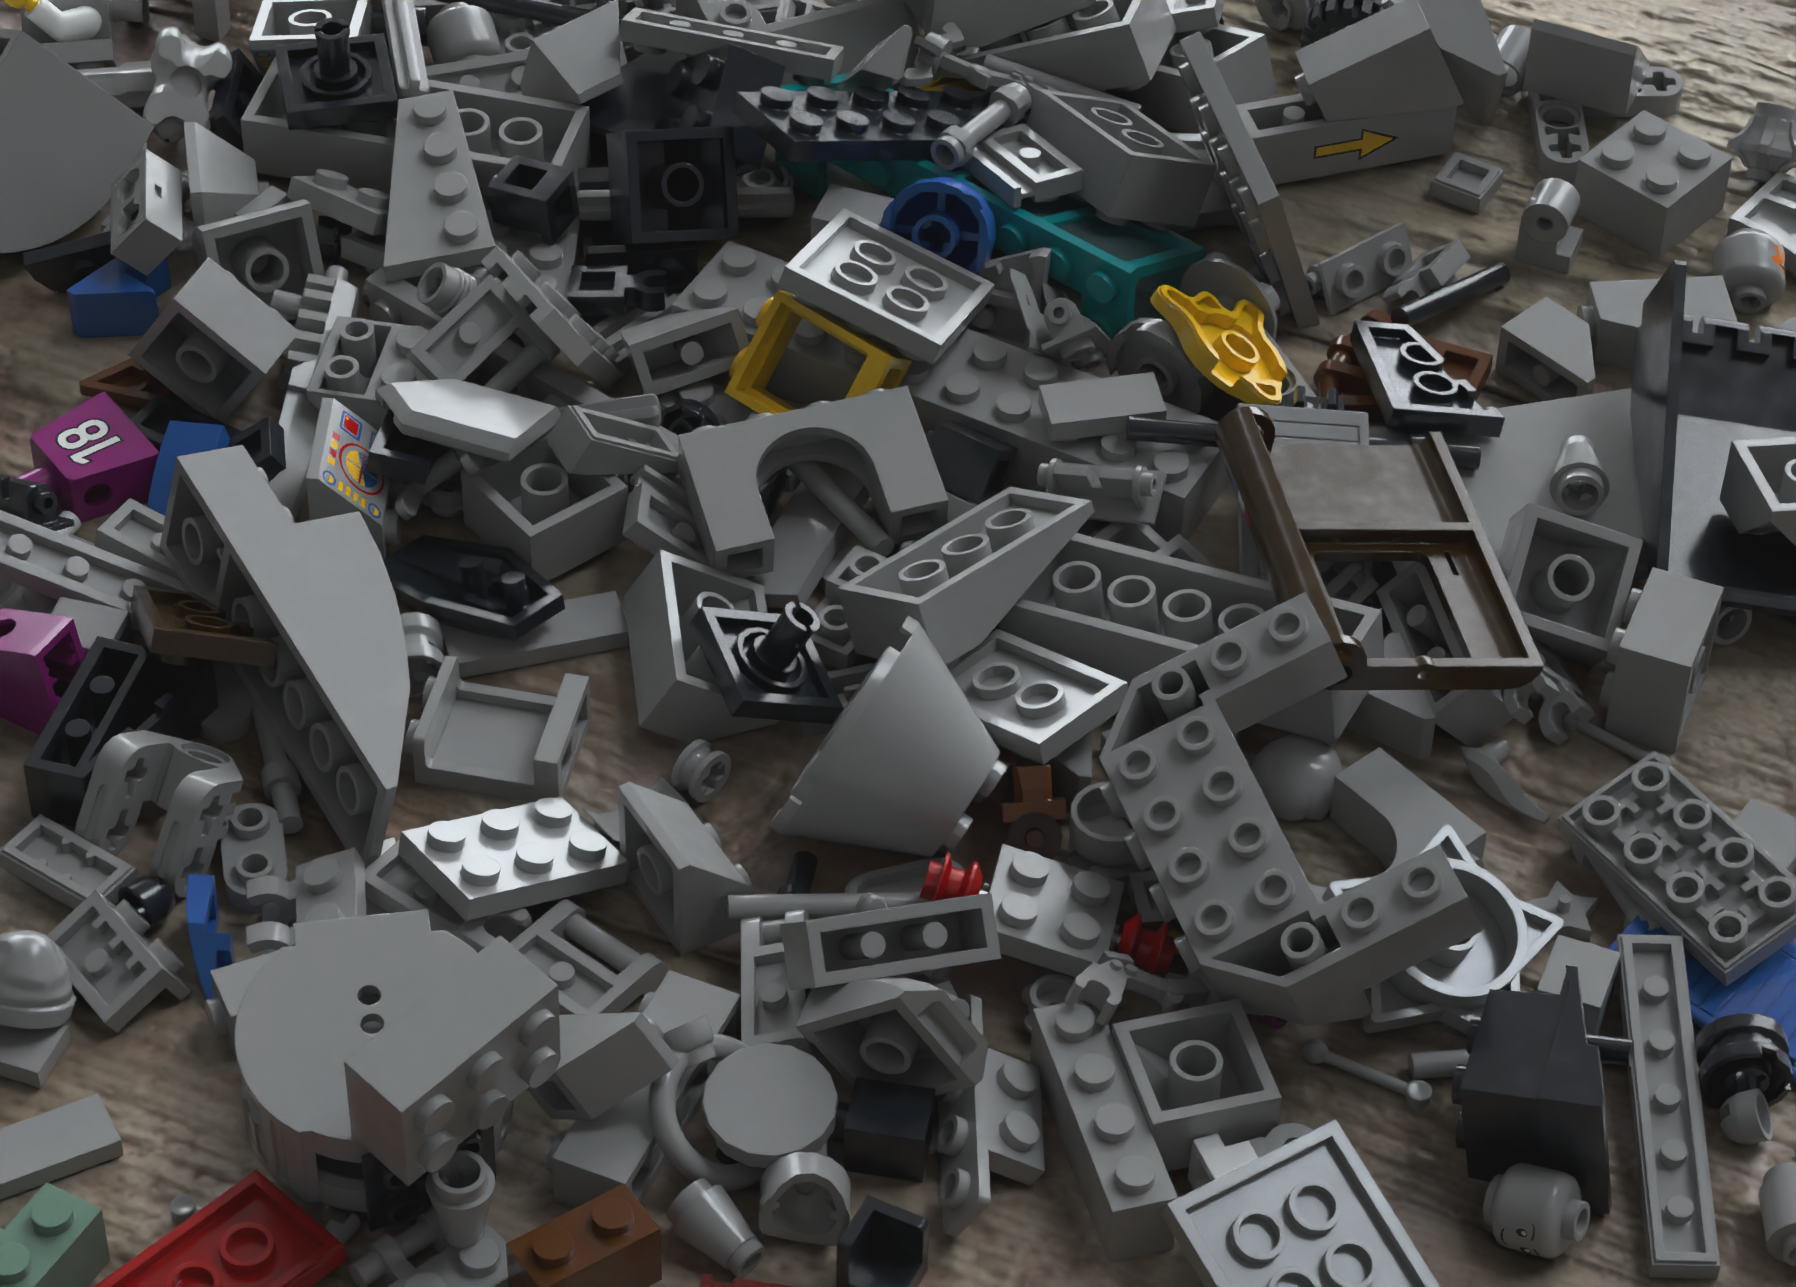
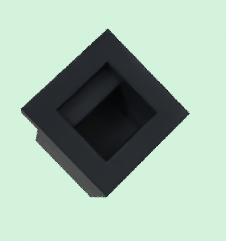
M514 155L500 173L491 179L487 186V202L491 206L494 223L541 234L543 243L553 246L580 214L574 171L570 168Z

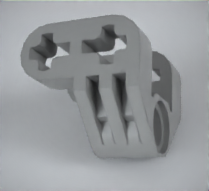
M146 730L120 733L113 736L98 755L77 819L75 834L117 856L125 848L133 834L143 801L151 800L155 802L158 807L166 810L167 814L151 861L149 873L150 875L161 877L162 885H170L174 895L186 897L188 874L206 875L218 839L226 837L229 826L225 816L233 815L236 802L232 795L233 793L240 792L244 780L234 760L225 752L212 746Z

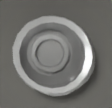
M15 930L0 934V1025L25 1029H45L67 1023L76 998L72 991V979L67 962L58 946L43 933L33 930Z

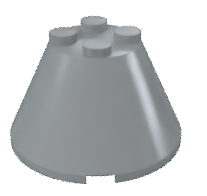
M908 615L790 791V798L783 808L779 809L769 827L777 833L924 857H932L938 851L945 856L947 852L955 849L973 821V818L964 813L971 801L973 800L980 804L984 797L987 798L1001 779L1008 766L997 760L1000 750L920 623Z

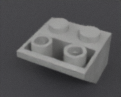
M337 316L306 390L307 400L320 410L322 398H334L379 431L388 410H385L376 400L375 389L394 382L429 380L405 355L432 328Z

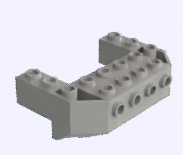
M1306 592L1133 678L1099 757L1110 779L1099 785L1115 819L1118 820L1127 815L1135 830L1125 835L1124 839L1139 869L1143 871L1152 866L1159 882L1149 887V890L1165 922L1167 923L1177 918L1185 933L1174 939V942L1190 974L1193 975L1203 970L1221 1002L1239 998L1244 1009L1308 1026L1359 1019L1373 1013L1374 1011L1363 990L1483 930L1469 898L1440 844L1319 904L1233 735L1348 677L1332 640Z

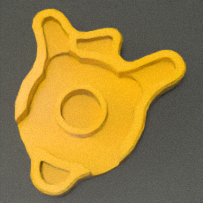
M1165 284L1156 289L1150 298L1151 304L1173 327L1184 352L1193 365L1208 380L1246 404L1278 406L1281 403L1282 381L1287 376L1286 365L1278 350L1265 334L1263 329L1264 313L1256 304L1242 299L1229 311L1219 303L1214 295L1207 291H1202L1196 296L1190 297Z

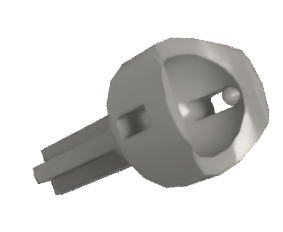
M827 1141L823 1148L816 1153L795 1152L779 1157L767 1166L760 1181L759 1228L762 1234L804 1243L837 1246L839 1239L850 1224L851 1180L844 1167L832 1158L827 1157Z

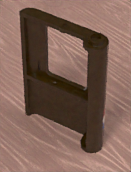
M1252 406L1240 407L1228 412L1219 420L1215 428V440L1278 604L1280 605L1304 592L1307 593L1332 640L1348 676L1324 690H1508L1529 684L1540 675L1544 668L1543 661L1441 432H1429L1422 442L1415 445L1273 444L1275 427L1269 414L1261 408ZM1315 561H1416L1423 564L1430 575L1464 658H1431L1429 656H1418L1416 658H1367L1360 641L1352 636L1344 635Z

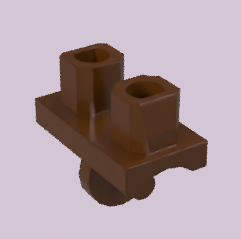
M1040 763L1011 765L1013 799L1000 800L1001 820L1003 823L1012 822L1008 828V845L1053 859L1060 850L1062 843L1061 829L1056 820L1067 819L1066 800L1063 796L1052 797L1051 765L1049 763L1044 765Z

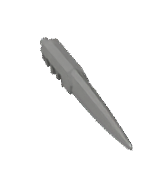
M338 265L328 267L325 276L308 273L303 296L275 289L270 306L280 314L296 317L295 328L299 331L298 335L280 356V358L287 359L280 388L287 391L278 423L284 428L286 469L269 481V486L281 505L286 506L290 510L294 522L307 493L306 475L320 411L307 400L306 390L337 316L356 318L360 304L358 288L347 282L348 271Z

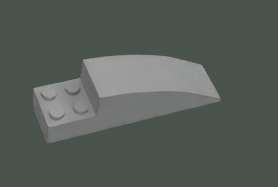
M243 445L177 456L160 541L161 550L187 592L196 593L226 611L225 620L244 622L254 628L253 638L269 637L279 643L275 668L231 663L260 711L272 726L284 750L295 764L297 771L345 849L355 847L364 861L366 869L381 856L397 790L410 693L406 638L396 594L381 553L360 511L294 523L290 510L286 506L281 505L270 488L265 471L261 467L256 466Z

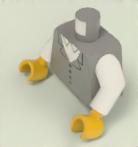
M4 0L9 6L21 9L22 31L39 43L110 39L114 22H144V0Z

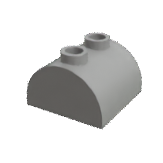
M306 199L193 228L192 246L196 270L210 257L224 270L233 274L242 285L269 307L271 306L275 289L303 296L308 273L325 276L311 204ZM281 314L286 321L297 319L296 317Z

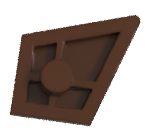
M132 358L79 382L81 395L94 397L105 391L114 402L144 408L158 394L172 400L178 397Z

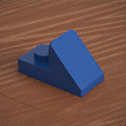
M166 257L148 276L120 259L114 258L67 289L73 333L80 338L144 335L159 317L156 298L172 288L168 258Z

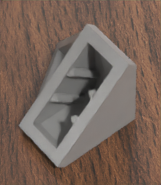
M614 0L532 39L520 83L522 95L582 104L624 84L620 67L619 1Z

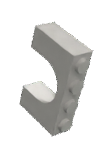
M907 385L888 390L877 388L860 396L833 402L817 401L805 408L777 414L761 413L745 421L717 427L712 425L702 426L690 433L678 435V471L709 566L740 578L773 572L775 538L759 490L771 475L791 464L805 461L827 462L843 467L857 476L870 493L882 529L894 540L895 544L921 539L944 526L947 521L949 499Z
M1378 747L1335 775L1329 819L1373 853L1385 866L1386 871L1419 855L1445 824L1451 825L1477 866L1484 867L1482 859L1487 832L1382 748ZM1310 884L1319 904L1323 903L1322 896L1327 887Z

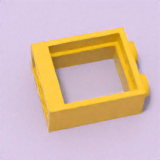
M778 290L776 295L769 298L761 307L756 318L758 329L749 346L742 349L733 360L729 370L731 380L724 392L759 414H777L796 410L797 408L765 390V387L802 318L867 356L845 399L863 395L877 388L888 390L899 387L912 360L872 336L854 331L847 326L842 318L822 308L805 306L798 302L792 293Z

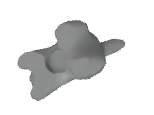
M173 26L165 27L159 31L151 55V70L155 84L143 112V118L154 126L151 133H155L164 142L171 143L180 141L185 137L184 122H196L210 130L209 93L214 89L219 80H223L229 74L233 65L230 51L224 44L216 42L209 46H200L192 42L185 33H180L177 27Z

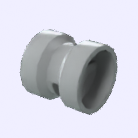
M419 612L403 613L400 616L407 646L410 676L409 698L423 697L428 677H437L444 660V655L442 654V627L435 618L428 614Z

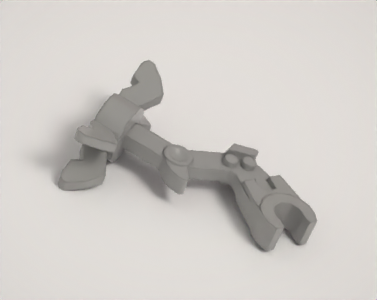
M947 22L942 27L940 35L930 32L925 39L916 36L914 45L918 47L919 51L912 68H907L900 81V84L905 87H919L930 85L932 79L937 80L942 73L953 74L954 72L965 77L970 83L983 90H986L988 85L999 88L1016 82L1023 85L1030 93L1032 99L1031 109L1038 89L1058 91L1051 86L1043 85L1041 87L1033 82V76L1017 68L1011 74L989 70L984 66L972 64L951 55V51L962 47L965 40L962 31L954 22Z
M1107 950L1103 952L1098 963L1093 962L1081 974H1078L1065 997L1066 1005L1071 1008L1078 1001L1082 1000L1096 1006L1100 1013L1095 1022L1101 1025L1109 1023L1122 1000L1123 991L1127 989L1155 999L1161 1004L1162 1013L1177 1011L1180 1004L1188 1003L1190 1008L1221 1001L1203 970L1191 975L1188 972V968L1171 963L1167 975H1164L1163 979L1136 968L1134 961L1129 955ZM1244 1009L1245 1013L1261 1016L1265 1015L1262 1013Z

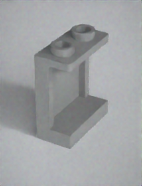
M445 656L437 677L429 676L426 681L422 698L423 712L420 720L412 719L406 733L405 754L413 756L415 783L527 802H537L539 799L546 797L555 798L561 796L563 798L591 721L589 676L565 673L557 697L464 682L459 676L458 657Z

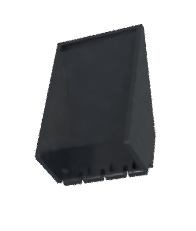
M1673 260L1643 302L1642 324L1635 332L1630 417L1648 574L1650 575L1654 567L1724 587L1720 606L1796 617V546L1781 531L1769 532L1764 535L1739 534L1719 499L1733 440L1796 437V331L1758 325L1753 342L1749 341L1748 323L1702 316L1698 326V333L1692 332L1693 315L1684 313L1687 262Z

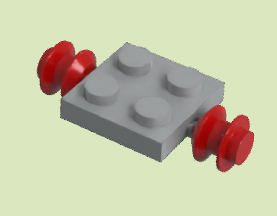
M1002 844L991 883H984L982 890H980L983 875L978 861H974L965 871L952 867L949 852L946 853L943 864L930 861L919 897L930 901L992 893L1001 954L1077 977L1078 974H1081L1093 962L1098 963L1105 950L1113 951L1114 946H1116L1114 952L1129 955L1134 961V966L1143 968L1145 972L1153 975L1155 973L1167 975L1176 948L1174 942L1176 938L1167 936L1168 922H1165L1154 932L1143 928L1142 916L1140 913H1137L1124 922L1121 932L1118 934L1120 926L1116 925L1115 922L1124 882L1105 877L1094 871L1083 870L1043 857L1035 852L1024 851Z

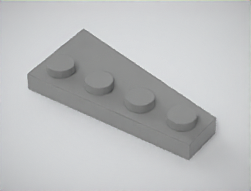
M453 90L399 99L383 265L385 283L422 276L436 262H443L452 268L459 269L483 264L481 261L495 248V243Z

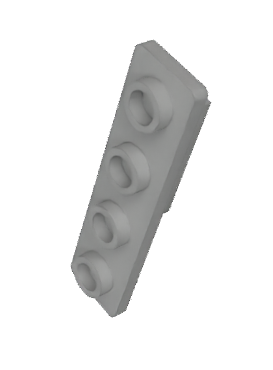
M967 994L963 1000L970 1007L968 1019L983 1036L982 999ZM990 1048L987 1050L983 1079L976 1086L935 1096L936 1100H938L939 1115L936 1149L940 1152L941 1171L938 1202L942 1206L943 1233L953 1237H958L990 1204L989 1170L1029 1186L1045 1172L1039 1067Z

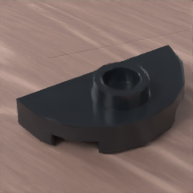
M111 231L23 253L24 267L35 281L52 291L66 294L67 289L116 258L111 254Z

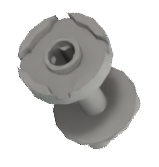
M1220 252L1209 253L1204 259L1193 263L1188 268L1181 281L1182 293L1194 297L1202 291H1207L1214 295L1219 303L1229 311L1233 309L1238 301L1242 299L1248 300L1256 304L1263 311V329L1265 328L1273 339L1276 338L1278 324L1276 311L1280 307V299L1275 289L1269 284L1257 281L1244 268L1232 263L1226 255ZM1139 318L1129 322L1115 335L1108 345L1106 364L1110 376L1116 370L1119 376L1154 372L1163 401L1196 414H1200L1212 400L1214 384L1193 365L1184 352L1175 330L1168 322L1156 318Z

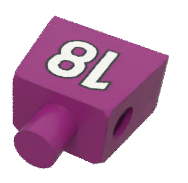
M104 391L34 432L30 438L34 469L13 478L48 485L57 496L58 505L62 510L74 513L80 522L83 523L116 512L129 498L141 504L147 503L159 451Z

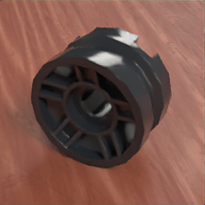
M1736 1013L1714 1020L1707 1024L1697 1035L1695 1050L1697 1063L1700 1068L1698 1074L1700 1089L1704 1099L1714 1107L1720 1109L1728 1097L1738 1092L1756 1088L1762 1091L1768 1106L1771 1107L1782 1101L1791 1091L1790 1080L1794 1079L1792 1065L1788 1058V1038L1783 1026L1774 1019L1757 1013Z

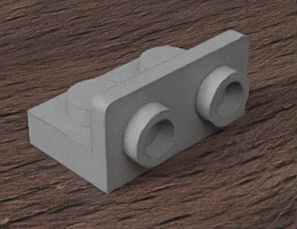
M95 889L47 937L58 946L64 955L70 971L72 984L104 1023L118 1033L164 988H167L181 1001L191 991L176 974L184 967L180 959L160 939L156 938L150 943L143 935L151 927L145 918L127 900L123 899L115 906Z

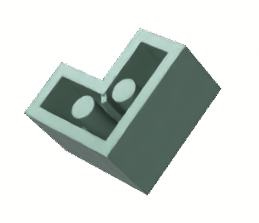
M47 1182L5 1229L0 1227V1287H88L110 1262L102 1209Z

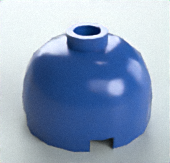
M950 177L921 179L900 191L884 210L880 225L976 275L980 273L990 260L996 239L994 214L985 198L968 183Z

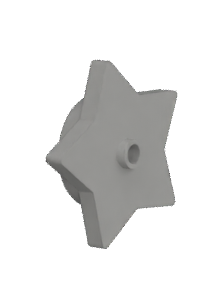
M1445 824L1421 853L1439 844L1441 845L1469 898L1483 931L1365 989L1364 993L1374 1012L1363 1017V1030L1366 1033H1376L1440 1021L1467 1035L1472 1015L1482 1016L1490 989L1520 991V973L1564 925L1563 919L1515 898L1506 885L1496 876L1477 866L1451 825ZM1373 877L1333 881L1323 893L1322 899L1325 902Z

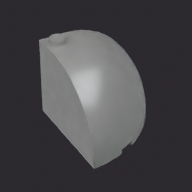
M0 28V253L19 252L52 243L70 234L91 219L111 198V183L147 148L146 140L154 128L144 118L22 30Z

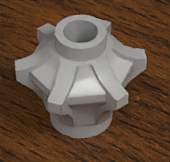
M1757 102L1754 115L1750 116L1747 125L1738 134L1728 139L1726 148L1738 155L1743 166L1747 168L1745 178L1767 183L1776 173H1787L1789 170L1796 168V109L1778 104Z

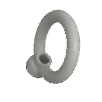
M706 1015L663 1033V1040L679 1059L673 1070L652 1082L649 1089L650 1121L655 1138L664 1155L682 1175L692 1182L704 1178L712 1186L722 1185L725 1191L742 1190L761 1181L766 1168L751 1167L741 1162L729 1165L720 1164L703 1157L685 1138L678 1123L675 1109L677 1087L687 1069L707 1060L722 1061L737 1050L750 1046L730 1036L713 1034Z

